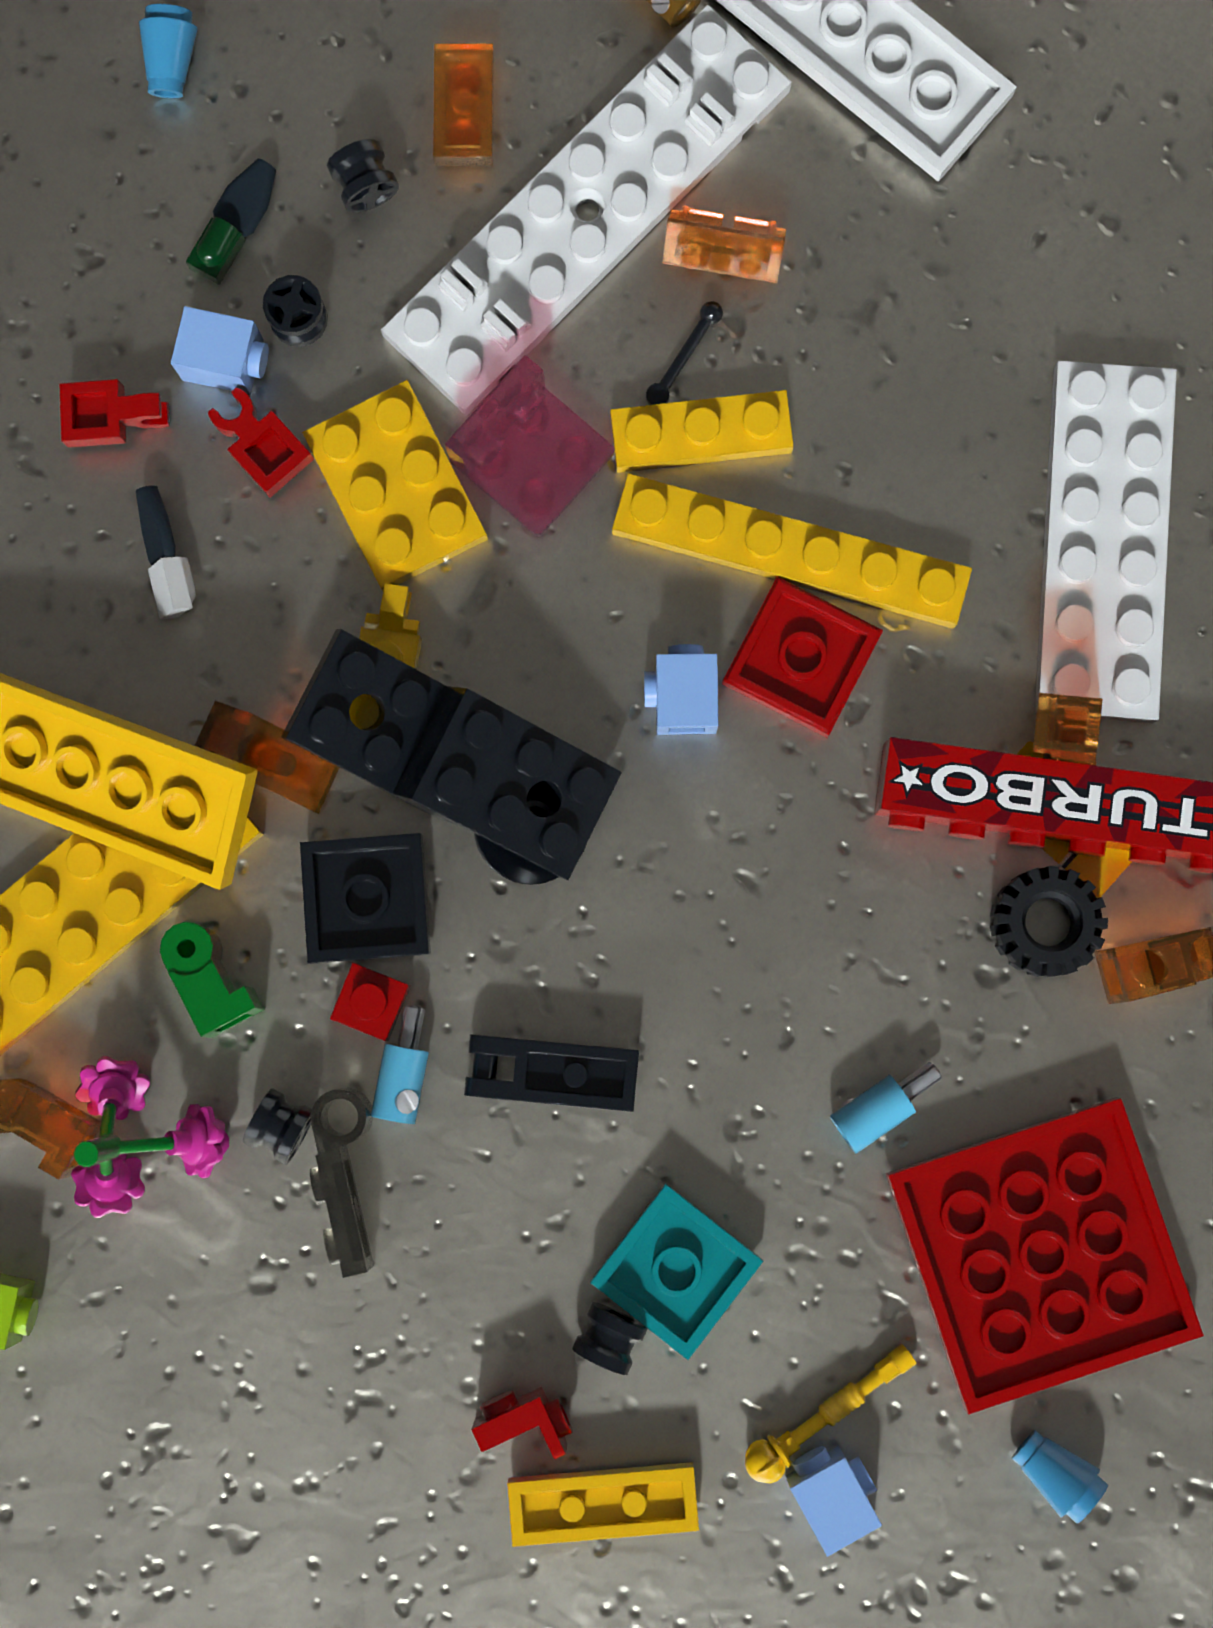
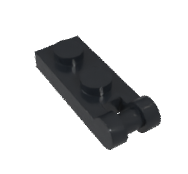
M470 1034L468 1053H474L472 1077H466L465 1096L634 1112L639 1050ZM498 1056L516 1057L513 1081L496 1079Z

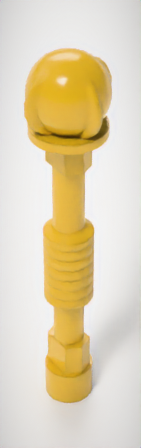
M901 1343L889 1352L888 1356L873 1366L875 1370L856 1384L849 1382L837 1393L829 1397L828 1400L818 1406L819 1412L791 1433L786 1431L777 1439L769 1434L767 1436L768 1440L760 1439L750 1444L745 1455V1467L748 1474L754 1480L764 1483H773L782 1478L786 1466L788 1468L792 1466L790 1457L801 1449V1444L825 1426H835L841 1419H844L851 1412L855 1411L856 1408L864 1404L865 1396L885 1382L887 1385L897 1376L904 1374L917 1364L907 1348Z

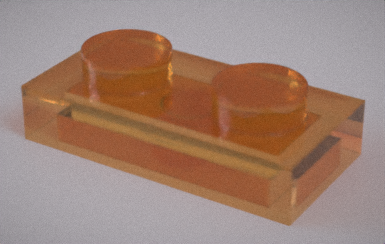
M493 43L434 44L433 158L435 166H493Z

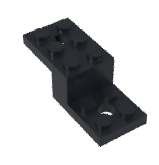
M342 629L335 630L281 736L284 740L440 820L459 825L568 881L622 774L621 771L476 692L468 688L446 686ZM362 694H368L373 697L379 706L377 721L367 729L356 727L352 723L349 714L351 703ZM545 781L553 790L554 801L548 812L542 815H534L528 807L527 795L534 784Z

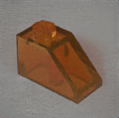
M216 700L194 745L257 769L255 786L319 814L339 770V767L281 738L284 729L252 713Z

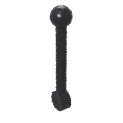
M709 301L701 307L700 321L660 383L652 384L647 389L646 400L649 405L669 402V389L710 325L716 324L722 319L723 309L718 302Z

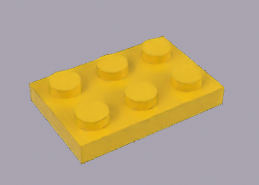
M408 380L302 432L382 592L385 583L399 585L488 540L487 534Z

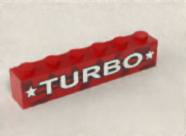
M890 737L883 744L874 815L889 817V827L910 831H924L925 822L949 825L948 835L983 840L985 838V831L1009 834V844L1030 848H1045L1046 839L1069 842L1068 852L1086 856L1103 857L1105 856L1106 848L1129 851L1128 860L1132 862L1165 865L1166 856L1190 859L1188 868L1190 870L1213 873V782Z

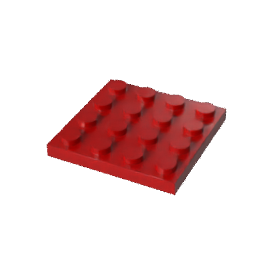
M1115 1097L885 1173L964 1409L968 1414L1204 1336L1121 1098Z

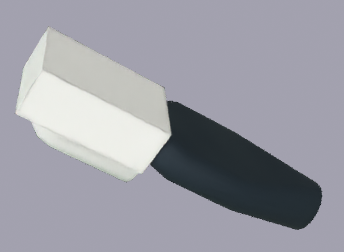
M153 485L141 487L136 490V498L148 561L152 565L148 568L159 619L179 618L193 608L192 602L196 596L189 560L186 557H176V546L170 521L158 487Z

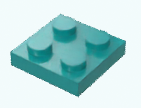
M665 1183L599 1268L590 1283L685 1359L689 1360L764 1261Z

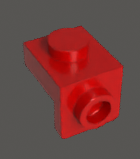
M542 1387L519 1398H516L513 1390L507 1391L480 1405L483 1415L475 1418L471 1430L481 1452L539 1426L553 1458L557 1459L566 1454L567 1441L565 1436L573 1433L572 1426L559 1398L548 1401Z

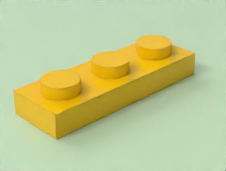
M787 390L610 409L617 473L791 454L794 448Z
M693 1462L509 1478L507 1482L512 1547L699 1531Z

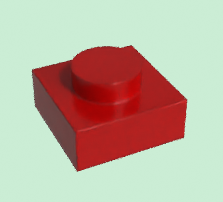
M352 963L330 1019L383 1041H389L411 985L359 964Z

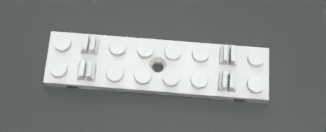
M707 5L381 329L383 337L467 416L499 384V379L513 365L516 367L742 141L743 134L755 122L759 124L790 92L792 82ZM584 203H592L598 208L599 213L595 219L584 221L576 214L578 207Z

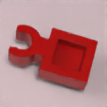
M236 387L231 393L239 405L242 406L240 415L235 419L227 420L222 418L214 408L208 411V415L220 433L228 437L239 438L227 449L228 452L267 496L271 498L310 464L314 458L272 410L258 421L256 419V408L246 392Z

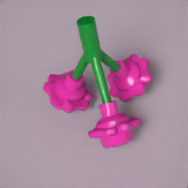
M109 1056L100 1057L96 1066L86 1065L81 1068V1084L75 1092L76 1099L87 1103L89 1114L102 1116L99 1137L81 1142L76 1146L74 1158L79 1166H76L71 1172V1177L76 1184L75 1204L80 1207L89 1205L91 1215L95 1218H101L111 1212L126 1214L133 1207L132 1199L140 1198L145 1193V1186L140 1179L142 1162L137 1157L127 1159V1153L165 1150L169 1156L178 1155L183 1160L187 1175L193 1176L198 1174L201 1178H208L211 1175L213 1166L223 1159V1155L229 1148V1136L225 1132V1123L215 1118L211 1106L201 1107L199 1104H190L185 1117L177 1122L176 1130L168 1131L164 1137L121 1141L118 1136L113 1134L115 1119L123 1120L127 1118L129 1109L140 1111L145 1107L144 1094L150 1087V1078L145 1074H138L139 1066L137 1062L133 1060L117 1061Z

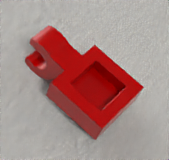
M118 379L59 384L61 442L69 448L126 443V426L140 428H165L170 426L169 403L161 402V395L159 393H140L125 396L124 385Z

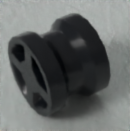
M364 139L346 145L335 152L327 162V168L332 179L340 182L343 187L341 199L346 210L349 212H363L376 208L390 200L399 189L394 173L386 170L383 165L385 154L380 142L375 139Z
M287 275L278 278L268 286L263 296V310L273 333L285 344L295 347H304L317 341L323 335L328 320V314L317 287L310 280L299 275ZM302 313L308 315L307 317L304 316L300 320H297L296 323H293L294 319L296 317H299Z
M272 1088L255 1111L245 1131L243 1143L252 1148L264 1146L273 1151L275 1160L288 1165L303 1142L316 1111L306 1105L298 1108L286 1102L283 1093Z
M592 1302L587 1313L590 1324L585 1334L577 1336L572 1350L584 1359L604 1369L621 1375H628L632 1366L631 1350L635 1343L643 1341L648 1328L638 1320L616 1309Z

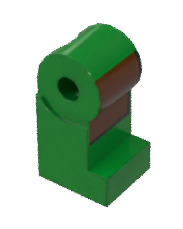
M182 922L173 925L165 932L160 944V954L201 1037L213 1038L265 1010L254 988L243 986L236 990L221 962L223 948L220 938L215 932L197 923Z

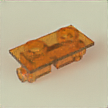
M685 205L682 211L671 209L667 220L663 264L777 283L787 229L775 227L776 221L770 220V222L735 216L733 228L722 227L724 214L689 208L690 206Z

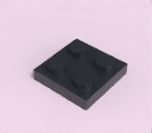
M421 833L300 842L308 964L431 955L424 846Z

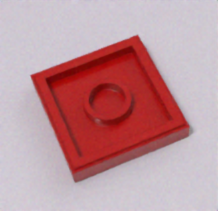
M777 576L722 684L828 738L883 630Z

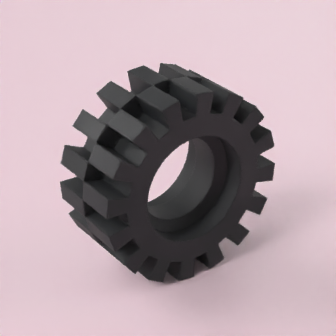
M1060 866L1036 868L1014 877L1007 886L1002 887L997 894L999 897L997 903L992 905L990 916H994V925L990 926L991 937L996 936L999 945L995 946L1000 955L1008 957L1010 960L1008 964L1017 970L1022 969L1026 971L1028 975L1053 977L1078 971L1077 968L1088 965L1095 958L1092 954L1095 950L1101 949L1105 939L1101 938L1103 929H1108V918H1102L1101 908L1106 907L1103 898H1096L1093 893L1096 887L1090 880L1082 881L1078 878L1080 873L1071 869L1066 871L1060 870ZM1049 898L1056 900L1069 913L1071 923L1069 933L1057 945H1042L1036 942L1027 931L1026 914L1031 905L1039 899Z

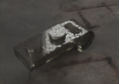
M340 1088L326 1092L317 1099L311 1111V1125L318 1154L315 1155L318 1167L310 1168V1182L316 1203L318 1205L326 1203L331 1227L323 1230L325 1249L330 1264H340L343 1278L366 1273L374 1266L347 1144L362 1138L369 1131L373 1122V1117L371 1116L372 1105L362 1092L353 1088ZM337 1099L348 1100L357 1110L358 1121L350 1133H339L329 1124L328 1110L330 1105Z

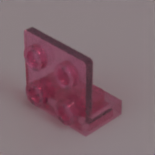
M526 355L523 356L445 443L450 463L537 537L544 534L614 455V447L611 443L546 389L543 369Z

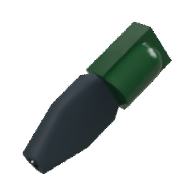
M256 159L226 187L213 209L214 218L210 219L186 260L189 269L218 285L221 284L244 245V238L254 233L268 209L276 169L271 164L262 159Z

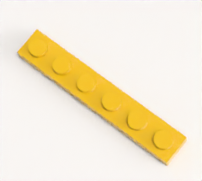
M629 473L612 527V535L771 579H776L778 576L796 586L952 629L958 624L972 572L971 567Z

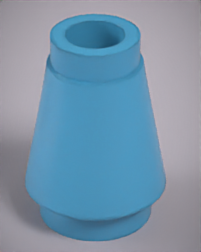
M151 4L145 7V18L139 21L148 93L150 95L170 99L183 97V87L186 82L198 31L197 26L192 24L193 13L187 8L171 4Z
M1033 1430L1012 1456V1459L1021 1466V1470L1027 1475L1060 1518L1068 1515L1077 1524L1091 1512L1109 1486L1098 1476L1099 1468L1049 1438L1043 1437L1036 1430Z

